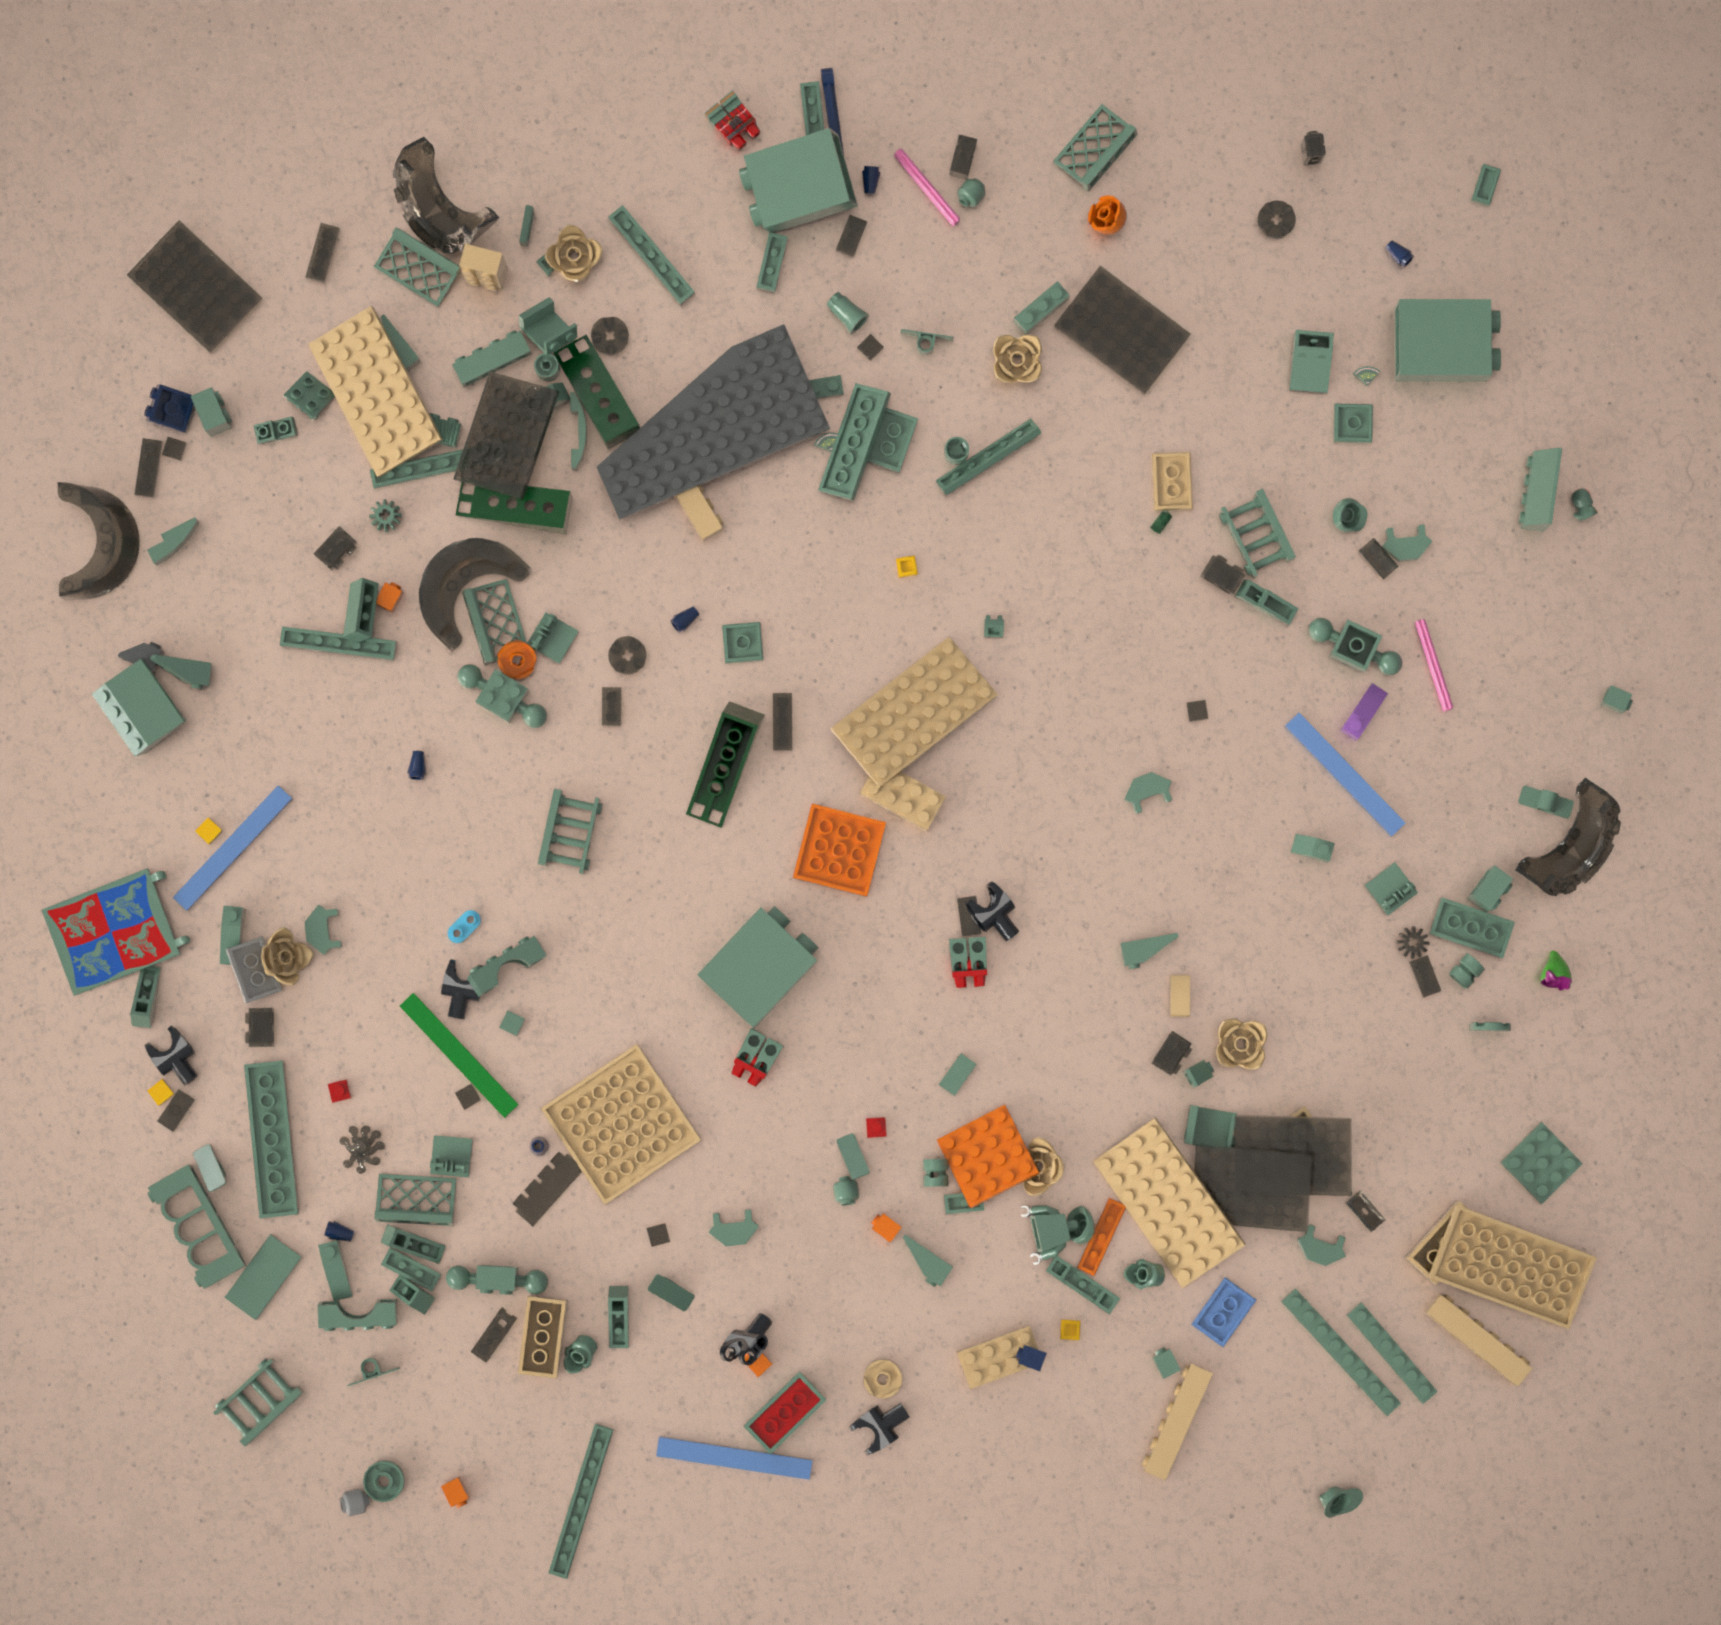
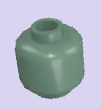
M975 178L967 179L957 191L959 202L965 207L977 206L985 196L984 184Z
M850 1176L838 1178L839 1181L833 1185L835 1201L840 1203L841 1206L855 1204V1201L859 1199L857 1181L850 1180Z

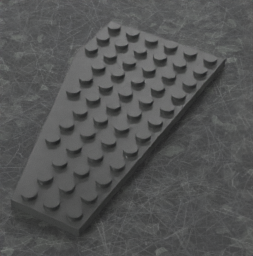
M780 325L730 347L597 466V470L619 520L830 429L785 325Z

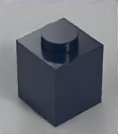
M1024 1344L1023 1348L1019 1347L1015 1358L1018 1359V1364L1040 1371L1047 1353Z

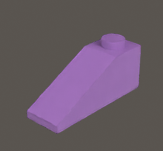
M1372 683L1340 731L1357 741L1388 693Z

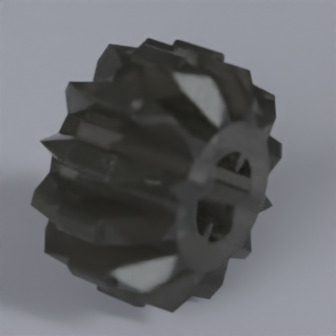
M1415 926L1411 927V933L1408 928H1404L1405 934H1398L1403 940L1396 941L1397 944H1402L1398 951L1405 949L1404 957L1410 952V959H1414L1415 953L1418 958L1422 957L1420 950L1425 953L1428 951L1423 945L1430 944V942L1423 940L1428 935H1420L1423 932L1422 928L1417 933ZM1410 938L1412 940H1417V943L1415 944L1417 945L1416 947H1414L1413 945H1409L1408 942L1411 941L1409 940Z

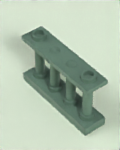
M1263 488L1255 492L1254 500L1229 512L1224 506L1219 514L1222 523L1227 524L1246 563L1244 569L1247 575H1251L1253 579L1258 576L1256 570L1281 558L1283 560L1286 559L1288 563L1296 558ZM1261 507L1264 513L1261 518L1238 529L1235 528L1231 520L1232 518L1253 508ZM1264 524L1270 526L1272 530L1270 535L1246 546L1243 545L1240 538L1241 535ZM1270 542H1278L1280 546L1278 552L1252 563L1248 555L1249 552Z
M554 789L538 864L547 866V862L551 863L553 861L580 867L579 873L584 874L585 870H589L590 859H587L596 817L597 814H601L603 803H600V799L596 797L594 803L565 798V795H562V790ZM566 805L592 811L591 820L586 822L563 817L561 814H558L559 807ZM563 824L587 829L586 841L557 835L554 832L555 825ZM556 842L584 848L582 860L553 854L550 851L551 844Z
M273 1358L269 1361L264 1359L258 1365L259 1370L226 1401L222 1399L215 1405L216 1410L213 1413L218 1415L222 1411L242 1433L241 1436L243 1438L240 1442L244 1447L252 1442L304 1393L300 1387L290 1388L270 1366L275 1362ZM264 1371L285 1393L284 1396L286 1398L283 1401H276L256 1380ZM249 1385L271 1406L270 1409L272 1411L267 1416L261 1414L242 1393ZM235 1398L256 1419L257 1425L253 1429L247 1428L228 1407Z

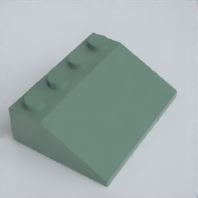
M1562 448L1533 451L1531 456L1527 457L1526 467H1529V472L1524 477L1526 493H1523L1521 498V504L1524 505L1523 512H1520L1518 523H1521V529L1544 532L1552 524Z
M143 659L138 660L92 693L135 757L147 753L186 721Z

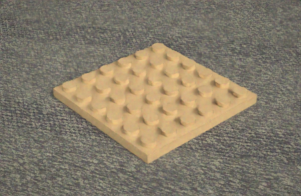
M637 1044L540 1108L604 1205L701 1141Z

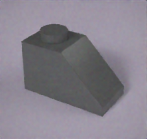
M150 642V644L142 643L118 654V657L132 664L143 659L149 669L156 673L159 665L150 660L151 655L163 656L165 652L160 649V645Z

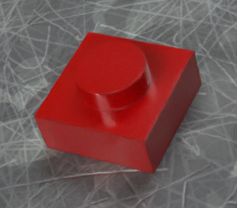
M347 1079L328 1084L332 1103L352 1098Z
M885 1117L866 1118L867 1138L887 1137Z

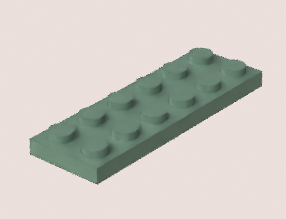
M855 383L818 489L820 492L854 501L891 396L890 392Z

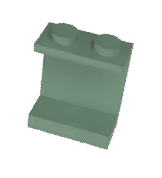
M550 297L519 315V327L546 355L558 351L562 346L573 342L577 338V325L574 323L568 326L554 312V301Z
M1190 1105L1183 1143L1230 1151L1231 1148H1234L1236 1141L1233 1132L1234 1129L1238 1128L1239 1118L1236 1117L1237 1113Z

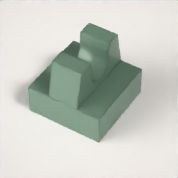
M986 615L984 637H1003L1004 619H1002V615H998V619H990V615Z

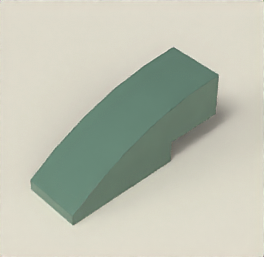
M194 517L162 533L161 536L164 541L147 549L153 563L157 566L178 552L193 535L199 525V521Z
M1244 579L1235 595L1249 605L1287 625H1290L1299 609L1251 580Z

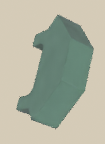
M1424 524L1418 525L1417 536L1396 538L1393 528H1387L1385 530L1386 542L1381 548L1398 562L1418 560L1432 543V540L1426 536Z
M1153 772L1133 779L1124 800L1133 805L1136 814L1142 812L1141 800L1157 794H1161L1165 802L1168 803L1172 800L1169 792L1172 781Z
M318 905L305 921L306 941L323 955H326L330 949L342 947L341 941H331L328 923L330 917L339 916V911L337 909L326 910Z
M751 1209L745 1210L744 1221L726 1224L720 1221L719 1213H714V1226L710 1229L709 1233L725 1246L742 1245L747 1243L759 1228V1225L752 1220Z
M1308 1225L1305 1235L1297 1238L1307 1260L1327 1266L1346 1257L1342 1249L1346 1239L1344 1236L1339 1235L1336 1243L1330 1244L1314 1238L1315 1226Z

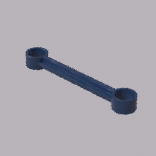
M832 67L821 69V79L828 125L830 129L838 134L843 150Z

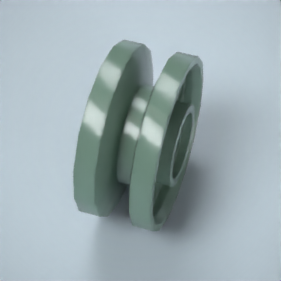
M388 1460L377 1461L371 1465L365 1472L363 1479L364 1489L368 1496L379 1502H387L396 1498L403 1490L405 1484L404 1473L400 1466ZM381 1476L388 1477V1486L380 1485L379 1478Z

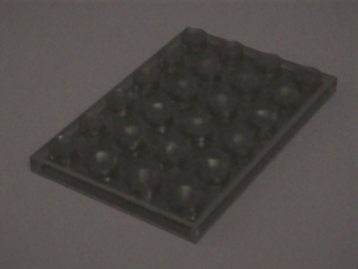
M180 220L127 274L135 284L209 353L218 346L262 299L251 286Z
M1101 265L1054 325L1055 328L1144 395L1191 336V333Z
M490 371L453 479L461 483L523 500L559 391Z
M1236 1115V1193L1352 1196V1118Z
M1196 1145L1194 1172L1233 1226L1298 1232L1308 1231L1312 1154Z

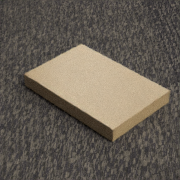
M1190 452L1152 453L1154 511L1192 510Z

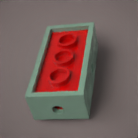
M799 1371L743 1427L771 1455L827 1399Z

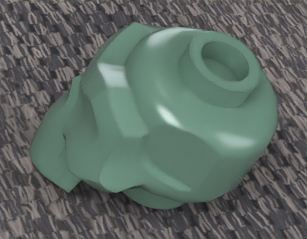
M1140 1259L1136 1261V1264L1132 1263L1124 1270V1277L1129 1283L1135 1284V1287L1142 1290L1146 1287L1160 1286L1165 1279V1270L1161 1264Z
M580 1335L569 1347L565 1348L564 1368L568 1373H578L582 1368L586 1369L591 1366L593 1355L598 1349L593 1338Z

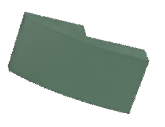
M294 417L253 425L257 444L298 436Z

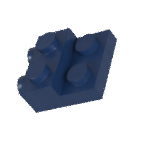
M158 384L150 392L152 402L150 406L147 405L144 416L147 417L146 421L185 433L194 405L191 399L192 395Z

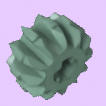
M384 499L382 506L377 501L376 505L378 508L371 507V511L375 513L369 515L370 519H375L371 524L373 526L378 524V531L382 530L383 526L385 532L389 531L388 526L395 530L396 528L393 524L400 525L401 523L396 519L402 517V513H396L400 510V507H394V501H391L388 505L387 500ZM385 512H387L390 515L387 517V520H384V518L381 517L385 514Z

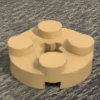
M880 1359L872 1362L864 1373L866 1390L877 1398L885 1399L892 1397L898 1392L902 1384V1374L899 1367L889 1360ZM882 1373L884 1376H888L886 1384L878 1383L879 1374Z

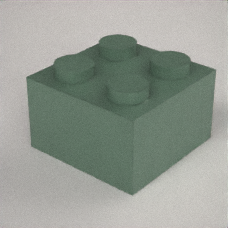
M211 387L191 396L202 425L210 437L232 428L230 425L233 422L226 408L223 409L225 402L219 391L215 392Z
M1494 865L1487 870L1467 899L1485 912L1493 911L1501 903L1502 900L1499 899L1501 895L1507 894L1512 888L1513 884L1511 882L1513 878Z

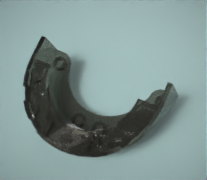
M422 137L403 147L396 160L393 170V178L396 179L395 197L397 203L402 205L405 212L403 217L423 242L432 248L437 247L441 249L443 253L454 254L455 252L463 251L465 244L472 245L500 217L489 207H485L475 213L463 211L446 197L435 175L434 147L425 137Z
M58 482L59 498L64 502L74 504L83 509L91 518L97 536L94 554L87 565L80 571L61 579L59 583V597L64 600H85L106 595L116 587H119L127 579L133 566L136 564L140 549V536L136 520L128 507L118 497L104 489Z
M468 538L454 542L440 550L424 570L419 588V604L422 616L432 633L453 652L462 642V635L455 622L454 608L457 597L465 585L477 577L489 574L502 575L520 582L525 580L533 571L513 550L497 541L484 538Z
M1584 778L1577 785V815L1572 828L1564 840L1544 856L1522 859L1515 869L1551 896H1557L1560 893L1569 894L1575 891L1577 885L1581 882L1587 883L1607 860L1614 847V844H1612L1614 836L1619 834L1621 821L1618 820V814L1621 813L1617 801L1607 791L1587 778Z

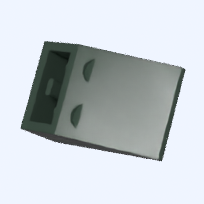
M1295 330L1289 390L1328 393L1334 333Z

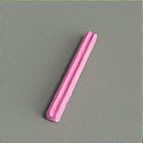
M899 149L894 154L895 158L952 226L956 225L960 221L959 216L904 150Z
M1425 619L1415 622L1442 709L1443 711L1451 710L1453 704Z

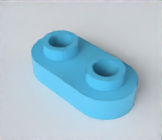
M473 910L463 913L448 929V938L454 943L465 941L479 927L481 923L480 915ZM469 916L474 917L473 923H468L467 919ZM455 930H460L461 934L459 937L454 936Z

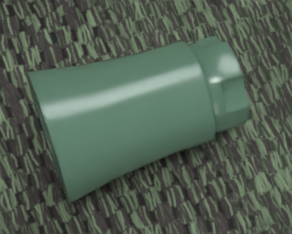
M839 292L835 293L827 302L831 312L839 318L851 334L858 331L869 318L868 313Z

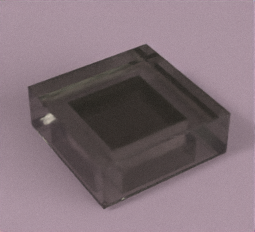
M871 334L857 347L870 361L884 348Z
M167 437L162 455L181 461L187 443Z
M1206 700L1186 703L1189 722L1208 719Z
M472 1083L455 1093L464 1110L481 1101Z
M666 1223L647 1228L651 1247L670 1242Z

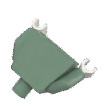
M1027 1205L1021 1206V1208L1028 1209V1213L1021 1216L1030 1217L1037 1252L1031 1254L1030 1257L1033 1255L1038 1257V1261L1034 1262V1265H1037L1042 1260L1058 1256L1066 1247V1242L1070 1241L1069 1232L1078 1231L1077 1221L1075 1219L1066 1221L1065 1214H1060L1055 1208L1047 1205L1032 1206V1208Z

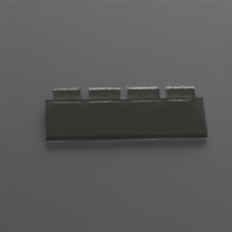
M558 1152L550 1160L555 1166L554 1169L547 1164L537 1175L542 1182L539 1183L534 1179L524 1190L529 1197L527 1198L521 1193L512 1203L518 1208L516 1212L532 1227L582 1172L576 1161L568 1154L564 1156Z

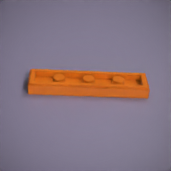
M1108 1198L1095 1227V1234L1088 1242L1077 1266L1078 1269L1095 1276L1126 1209V1206L1122 1203Z

